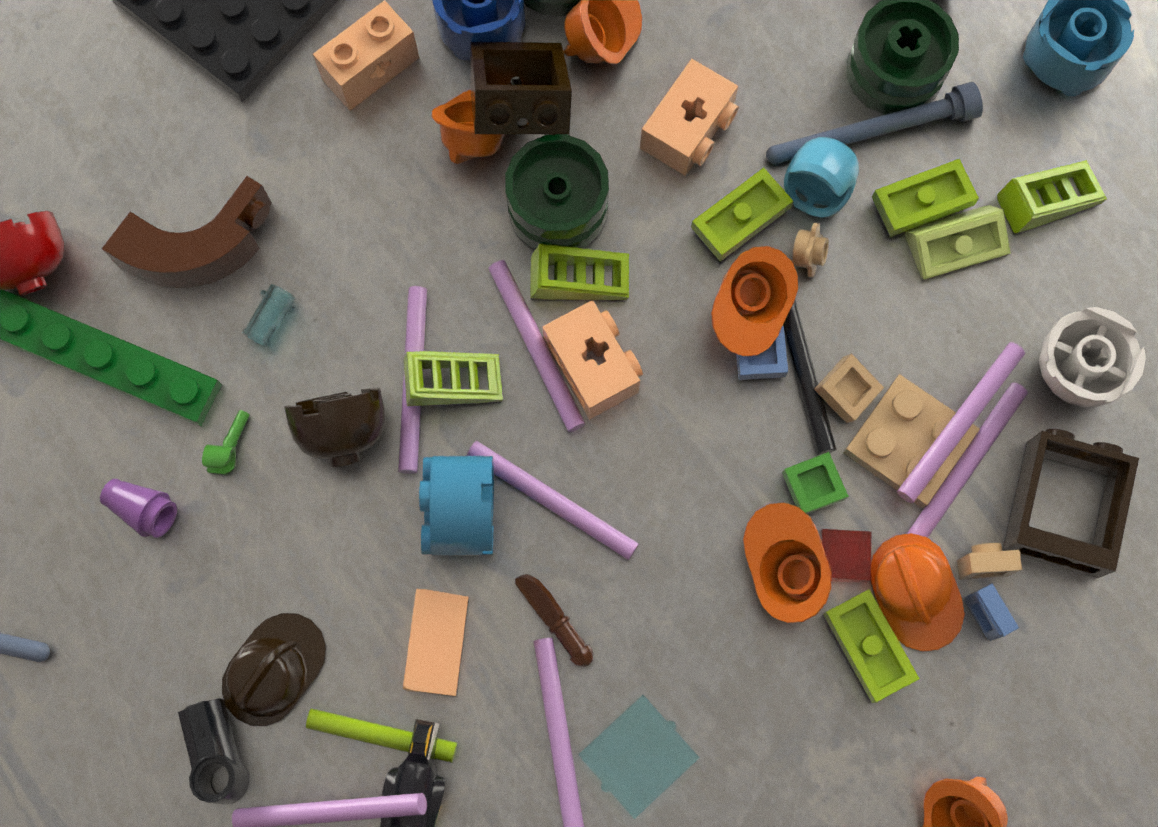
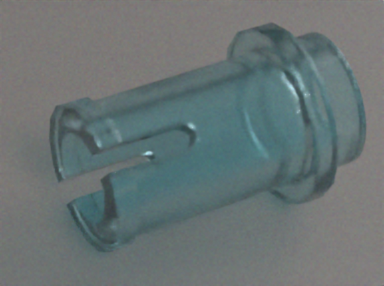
M270 284L267 291L261 290L260 296L262 300L248 325L242 331L243 335L267 348L270 347L271 341L287 313H293L295 310L292 304L296 298L286 290Z

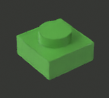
M829 452L785 468L782 472L795 505L807 515L842 502L849 497Z

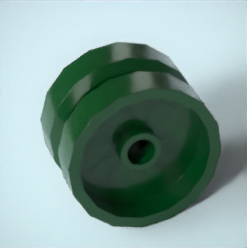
M881 0L866 12L847 58V80L853 94L867 108L884 115L927 104L935 100L959 53V34L952 18L938 4L929 0Z
M567 134L541 136L527 142L513 155L505 173V193L509 219L516 235L533 249H536L539 244L574 248L587 247L601 233L608 217V170L601 155L586 141Z

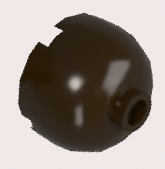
M378 387L361 389L362 394L353 396L351 393L341 392L296 402V406H284L287 424L293 440L305 454L313 458L330 459L331 467H340L359 462V452L374 446L383 431L385 415L381 389Z

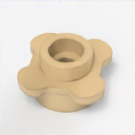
M813 223L811 231L800 229L794 243L793 265L795 267L807 268L808 277L815 276L817 265L824 266L828 255L829 239L820 234V223Z

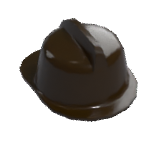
M281 613L267 618L254 629L231 659L222 677V696L226 708L237 720L250 726H268L281 721L295 707L316 679L325 662L326 644L321 630L311 619L297 613Z

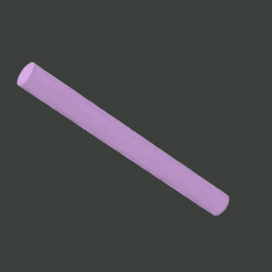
M500 260L493 263L489 267V271L568 432L582 428L585 422L506 261Z
M413 286L408 289L405 354L406 352L424 351L427 289L424 287ZM405 375L403 377L398 472L415 474L418 472L421 406H407Z
M1012 342L1007 344L897 490V494L909 503H914L1025 355L1022 347Z
M1014 382L1010 384L907 534L913 533L927 538L930 536L1028 394V391L1022 385Z
M475 441L470 447L466 456H493L494 475L627 560L634 554L639 545L636 541L480 442Z
M553 638L538 639L533 642L563 827H584Z
M423 793L238 808L233 811L232 825L233 827H278L424 815L427 809V801Z

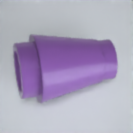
M112 479L104 486L100 495L101 504L108 507L109 510L142 537L151 535L158 538L163 536L170 529L176 518L177 506L165 492L120 481L119 479Z

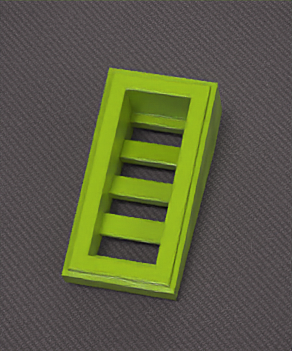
M1087 160L1012 178L997 194V200L1014 233L1034 229L1097 206L1107 200ZM1071 178H1073L1081 194L1079 197L1069 181ZM1054 184L1056 185V187H1057V189H1058V191H1059V193H1060V195H1061L1063 201L1061 200V198H1060V196H1059V194H1058V192H1057V190H1056ZM1037 190L1039 191V194H1040V196H1041V198H1042V200H1043V202H1044V204H1045L1044 206H1043V204H1042V202H1041V200H1040V198H1039V196H1038V194H1037V192H1036Z
M539 244L531 256L530 298L546 300H627L629 298V253ZM548 265H554V280L548 279ZM567 266H574L573 282L567 281ZM586 266H593V284L586 283ZM604 266H612V286L604 285Z
M413 351L406 352L403 362L407 406L502 402L503 400L499 354ZM467 367L469 389H461L459 368ZM477 367H486L488 390L479 389ZM441 368H449L451 389L442 388ZM422 369H431L432 388H424Z

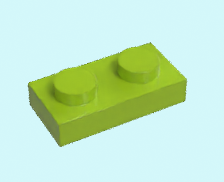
M960 158L876 189L872 195V199L890 237L972 207L979 200Z
M763 167L692 221L691 228L721 262L790 210L794 201Z
M870 589L823 613L872 703H876L920 679Z

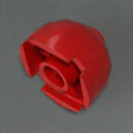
M40 211L27 214L30 221L29 224H25V222L13 223L12 219L0 222V290L17 288L19 295L23 296L48 286L45 277L58 269L64 253V241L53 212Z

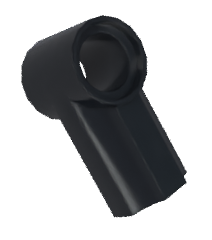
M218 698L201 701L179 711L178 715L192 768L189 776V786L193 795L200 801L222 805L233 804L241 799L249 785V774L246 767L239 760L224 699ZM224 766L229 774V781L226 788L216 794L211 787V777L216 769Z

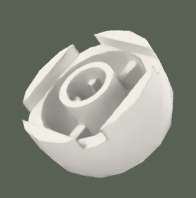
M1090 307L1085 308L1083 311L1069 313L1055 323L1042 342L1039 364L1042 378L1050 390L1065 402L1081 407L1102 406L1115 401L1134 388L1143 375L1146 360L1144 347L1140 349L1139 343L1134 336L1137 331L1128 320L1114 311Z

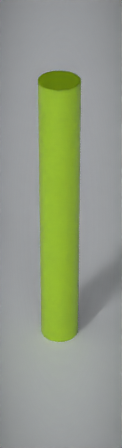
M312 708L306 720L307 729L404 752H409L413 734L410 731ZM437 738L434 759L453 763L457 743Z

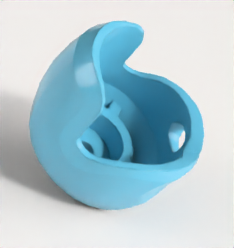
M828 137L811 139L797 151L787 168L784 178L785 192L794 201L793 205L799 210L814 217H831L839 212L851 197L859 175V161L856 154L847 145L836 139ZM796 190L806 197V202L798 198ZM814 204H820V205H826V206H828V207H826V208H816V207H814L813 205H814Z

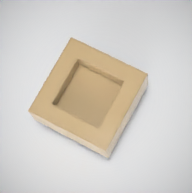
M851 353L844 356L814 390L846 423L855 421L884 387Z
M1001 543L971 546L972 553L957 560L959 580L1008 577L1022 570L1020 551H1002Z

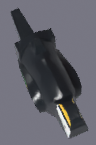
M415 720L408 756L399 767H394L387 773L382 790V796L423 793L427 801L425 814L381 818L380 827H435L445 788V778L438 775L434 763L439 723Z

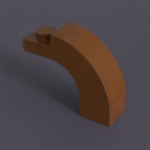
M246 176L220 212L206 225L188 232H168L156 228L130 211L101 249L117 266L145 282L169 288H191L207 285L234 273L257 253L260 247L250 232L252 229L259 228L265 222L272 202L262 184Z

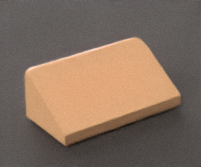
M416 589L403 682L404 690L447 696L457 695L469 601L468 596Z

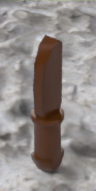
M529 574L515 578L516 586L545 625L550 627L548 629L551 634L554 633L572 657L570 660L578 666L586 667L590 665L593 661L592 647L584 642L569 622L570 617L564 615V612L548 589L537 578Z

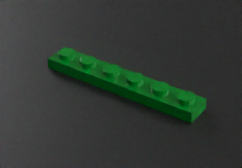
M0 290V342L198 426H202L222 386L219 380L13 293Z

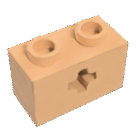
M384 0L314 52L313 57L323 82L351 111L417 61L419 54L414 32Z
M691 58L643 126L640 149L686 176L694 163L701 166L706 161L714 147L715 142L711 139L717 130L721 128L725 131L734 120L739 110V106L734 104L738 85Z
M593 300L542 326L543 339L589 420L639 393V377L643 375L641 366L631 350L623 352L615 338L619 335V330L614 319L607 310L600 313ZM593 351L597 357L603 355V363L598 365L593 359L587 361V353Z

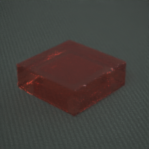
M822 529L820 531V538L831 566L832 581L870 582L872 532Z

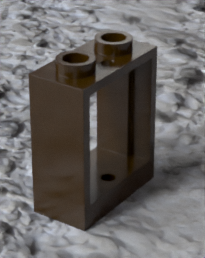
M470 42V91L475 134H570L572 88L562 43ZM525 118L528 122L526 125L521 126L517 124V121Z
M1047 429L1039 432L1027 441L1003 551L1019 550L1020 556L1096 578L1116 572L1139 458L1124 454L1123 448L1115 444L1096 442L1092 445L1077 441L1073 433L1065 430ZM1044 458L1107 476L1093 544L1029 526Z

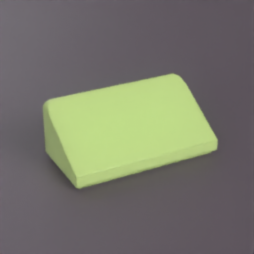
M991 205L935 220L905 232L906 241L921 279H928L1011 254L1003 209Z

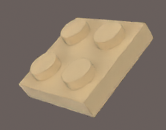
M899 374L843 453L892 488L898 490L956 412ZM974 424L971 425L914 501L915 504L921 508H925L980 428Z

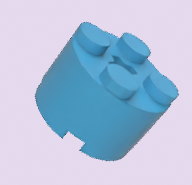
M1048 0L1027 36L1023 53L1025 64L1032 69L1042 82L1060 90L1067 96H1077L1083 91L1098 86L1109 76L1134 39V30H1131L1129 20L1132 16L1129 6L1124 0Z
M432 456L423 458V481H420L419 507L420 512H424V525L421 527L422 555H493V456Z

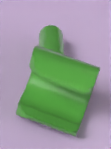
M243 410L238 411L227 436L224 438L222 446L208 444L205 446L202 464L207 467L208 473L227 474L234 470L236 466L235 448L250 416L249 413Z

